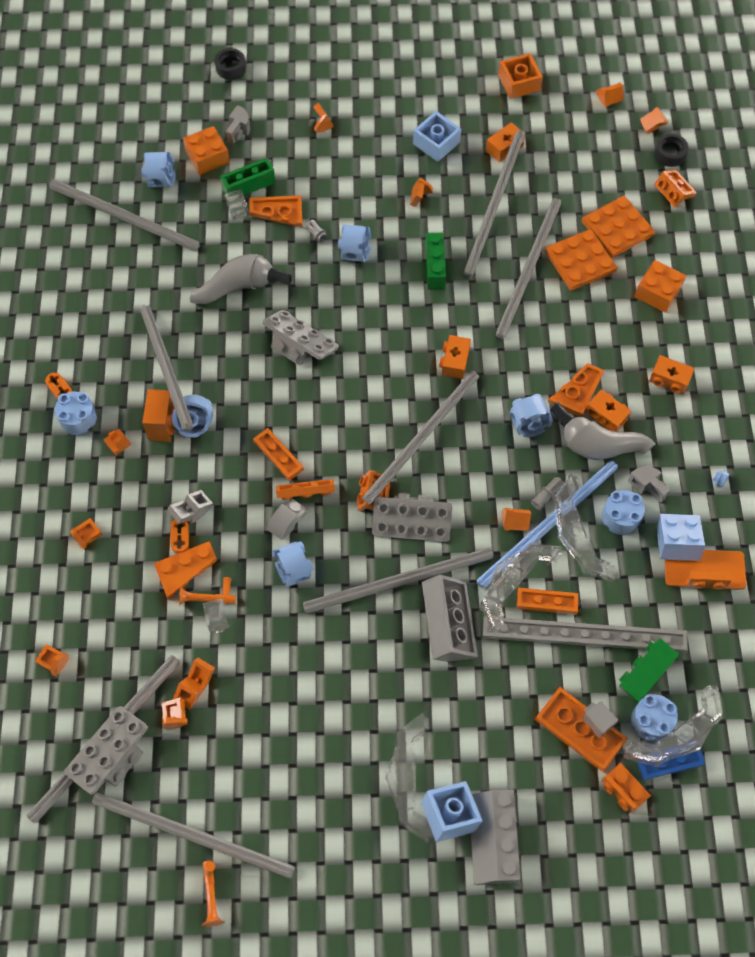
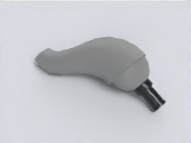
M241 255L223 265L202 287L193 289L190 294V302L208 304L229 292L245 288L256 289L257 287L267 285L269 282L290 285L292 274L279 272L277 269L272 268V265L267 259L263 258V255Z
M559 402L550 409L564 427L563 435L567 443L566 446L585 458L602 460L635 451L646 454L655 445L652 439L642 433L610 431L599 426L595 421H590L583 417H575L572 413L569 414Z

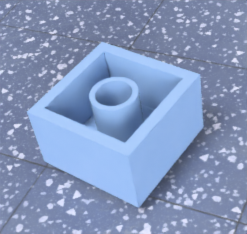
M437 111L413 130V144L437 162L457 146L461 139V128Z
M660 514L656 528L660 559L700 561L705 547L700 515Z
M466 781L429 790L421 801L436 842L476 832L482 823V818Z

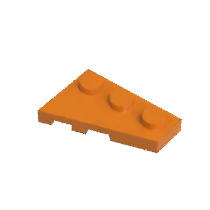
M301 195L249 198L251 217L303 228Z
M587 363L566 385H563L554 396L552 395L548 399V403L555 405L559 402L566 411L582 417L603 376L604 370Z
M209 541L155 562L154 565L167 599L172 598L173 594L181 586L184 588L194 577L199 576L217 562V558Z

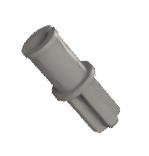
M555 477L546 487H542L541 492L531 501V504L537 510H541L564 485L562 479Z

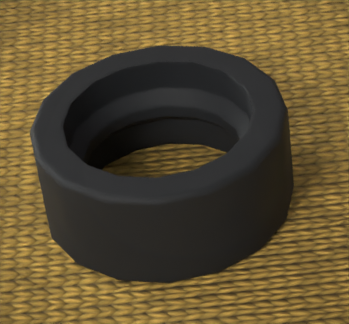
M226 48L216 54L214 59L215 68L221 78L234 80L240 78L245 73V56L240 50ZM228 60L239 62L237 66L232 68L221 66L223 62Z
M674 133L662 135L658 139L654 150L655 158L659 163L668 167L681 165L689 149L688 143L685 138ZM666 145L675 146L681 153L670 155L664 152L662 147Z

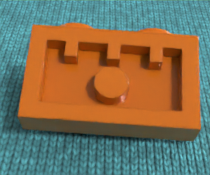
M676 169L663 171L654 183L656 188L674 207H677L684 199L693 198L697 193Z
M370 470L361 477L359 482L361 489L357 497L358 511H363L364 509L374 510V501L368 504L363 500V496L382 475L381 473ZM390 482L377 497H389Z
M622 763L617 765L601 780L604 789L619 800L618 804L624 811H629L631 814L651 796Z

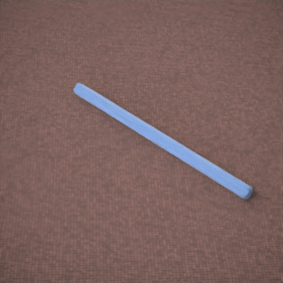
M609 461L477 579V584L482 589L486 588L617 470L618 465L614 461Z

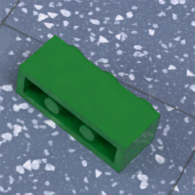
M268 158L220 176L222 190L228 201L276 183L275 171Z
M443 232L426 233L427 289H445L446 266Z
M661 638L657 641L652 640L645 648L648 651L645 656L639 655L632 664L634 669L630 673L626 671L619 679L621 682L619 687L637 703L644 698L679 656V653Z

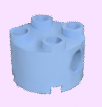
M171 152L144 153L145 166L142 167V176L146 177L148 188L173 186L176 170H172V165H175Z
M343 224L342 239L338 240L341 260L362 262L368 260L371 244H368V239H371L369 227Z
M70 392L61 394L58 397L55 405V415L60 426L67 433L81 435L87 433L91 427H94L97 415L93 403L86 393Z
M534 394L524 399L518 398L512 402L513 407L510 410V416L518 435L523 434L527 438L534 437L545 432L544 428L546 426L549 428L552 425V415L540 394Z
M186 395L183 398L193 427H191L190 431L183 430L175 409L172 414V423L181 435L198 437L208 430L213 419L212 403L210 400L199 395Z
M627 490L611 493L604 506L602 520L612 533L628 535L637 529L645 512L641 495Z
M301 541L273 550V558L277 557L278 559L275 562L276 569L282 582L286 583V587L309 579L311 571H313L310 559L306 560L304 555L305 547Z
M655 694L645 696L637 704L631 715V724L635 729V733L640 738L650 742H657L666 738L677 724V707L664 696Z

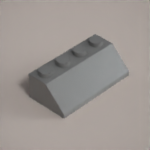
M439 574L422 582L433 659L450 662L478 658L466 581Z
M514 789L490 790L472 794L482 818V823L476 832L471 833L474 885L518 883L521 878Z

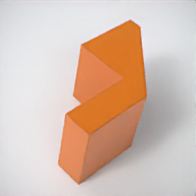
M200 658L195 659L188 677L179 683L173 699H184L185 707L190 710L209 684L215 667Z

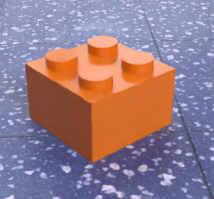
M531 53L500 61L498 76L510 99L541 91L543 76Z
M214 126L183 138L185 152L198 175L230 163L228 149Z
M654 260L639 283L634 297L667 313L682 289L687 275Z
M147 390L142 424L149 441L171 442L172 435H175L176 427L172 423V414L175 407L169 390Z

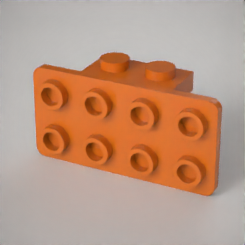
M704 550L700 561L664 559L665 582L667 586L693 587L696 589L713 588L716 590H744L746 588L743 552Z

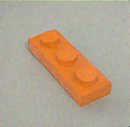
M269 428L253 438V442L288 481L304 470L303 465Z
M333 479L276 486L277 498L282 500H289L294 496L307 498L311 497L312 494L329 495L331 492H335Z
M518 587L516 609L577 615L578 593Z

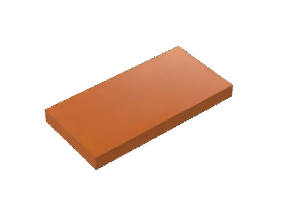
M559 687L536 716L535 720L597 769L604 772L628 738L614 727L598 738L582 719L586 713L584 710L587 707L563 688Z

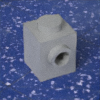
M602 701L596 705L594 702L591 703L584 710L586 713L582 718L598 738L603 736L618 722V719Z

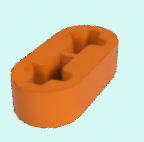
M50 373L47 375L45 382L57 400L62 390L65 394L72 392L70 386L60 374ZM52 381H57L59 385L56 386Z
M175 519L171 522L170 544L175 554L186 551L190 547V528L187 521L180 523L183 525L181 533L177 529L179 526L178 522ZM179 539H181L183 543L181 549L177 548V545L179 544Z

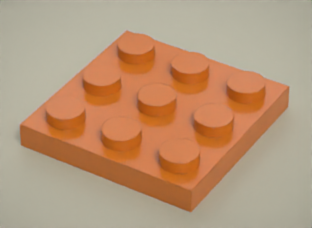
M625 196L582 217L581 221L588 230L592 229L612 258L655 234V230Z
M592 229L545 247V253L570 291L617 272V266Z

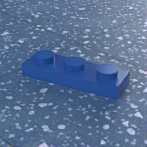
M698 743L636 760L643 781L705 765Z

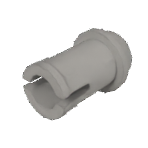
M315 220L310 221L312 226L307 223L306 228L313 234L316 241L322 242L326 239V231L321 229Z

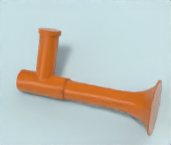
M224 577L222 594L216 595L190 593L181 586L179 607L187 601L235 604L236 595H230L232 579Z
M213 861L203 862L208 915L205 923L202 924L203 927H214L225 923V921L219 918L216 909L214 890L215 863Z

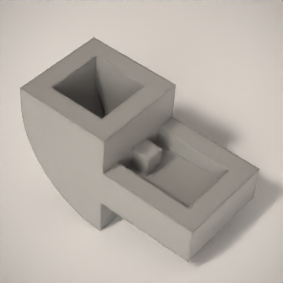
M238 105L229 116L230 126L226 130L227 141L233 145L237 139L241 138L242 133L248 135L250 132L248 113Z
M653 467L637 468L630 474L628 482L640 494L647 490L660 503L666 499L670 491L664 482L658 480L661 472Z
M202 490L188 494L185 500L169 505L167 511L178 524L186 521L192 524L203 517L213 503Z
M294 499L290 500L286 505L282 504L270 519L267 530L283 540L294 530L295 524L307 514L308 509Z

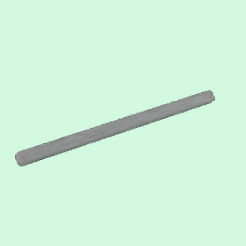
M517 130L464 270L465 276L472 277L525 136V133Z
M51 179L49 182L50 189L190 250L197 251L200 247L199 242L67 184L55 179Z
M552 199L497 329L496 337L504 339L560 208V199Z
M142 305L140 311L183 430L190 431L193 423L151 307L149 305Z
M471 371L366 492L363 496V500L366 503L371 504L476 382L479 375L475 371Z
M491 548L482 549L309 600L303 603L304 611L311 613L487 561L493 558V552Z
M171 655L124 708L134 715L179 665V660ZM63 774L27 814V818L31 822L37 823L74 781Z
M96 793L93 797L92 803L94 805L287 878H291L295 868L290 864L104 794Z

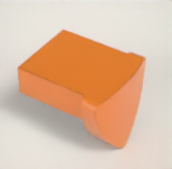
M617 83L596 90V95L605 108L624 100L623 84Z
M317 103L313 107L320 116V119L315 125L314 130L316 133H320L332 128L334 125L321 105Z
M658 107L640 118L647 134H650L662 125L668 124L667 118Z
M422 178L416 181L412 188L411 206L416 207L421 201L423 194L433 192V187L429 182Z
M502 509L504 531H528L531 518L530 510Z
M91 518L70 530L75 542L82 549H85L88 544L102 536L101 531Z
M46 644L35 662L49 670L53 676H57L66 665L69 655Z
M177 698L162 703V726L164 729H175L187 724L184 699Z

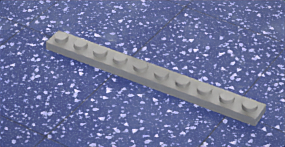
M483 617L482 638L646 650L645 648L652 640L657 641L661 638L676 652L686 653L688 651L687 631Z

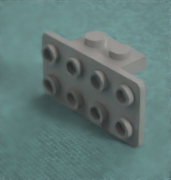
M280 310L263 320V325L276 332L271 348L299 366L304 364L307 353L321 360L339 347L332 339L325 337L318 330L309 327L305 322L298 320L288 311Z
M399 493L394 498L376 497L374 500L372 534L380 537L448 542L451 531L452 504L435 502L429 498V495L410 497L408 493Z
M122 706L117 707L67 766L64 774L91 795L96 793L106 779L116 786L124 779L129 769L138 762L143 754V751L136 743L147 731L148 726Z

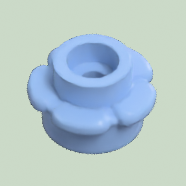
M725 469L722 471L718 470L713 478V481L716 482L715 486L723 487L730 473L725 472Z

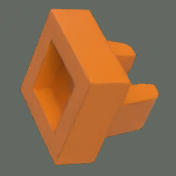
M120 429L108 433V437L103 439L115 456L131 445Z

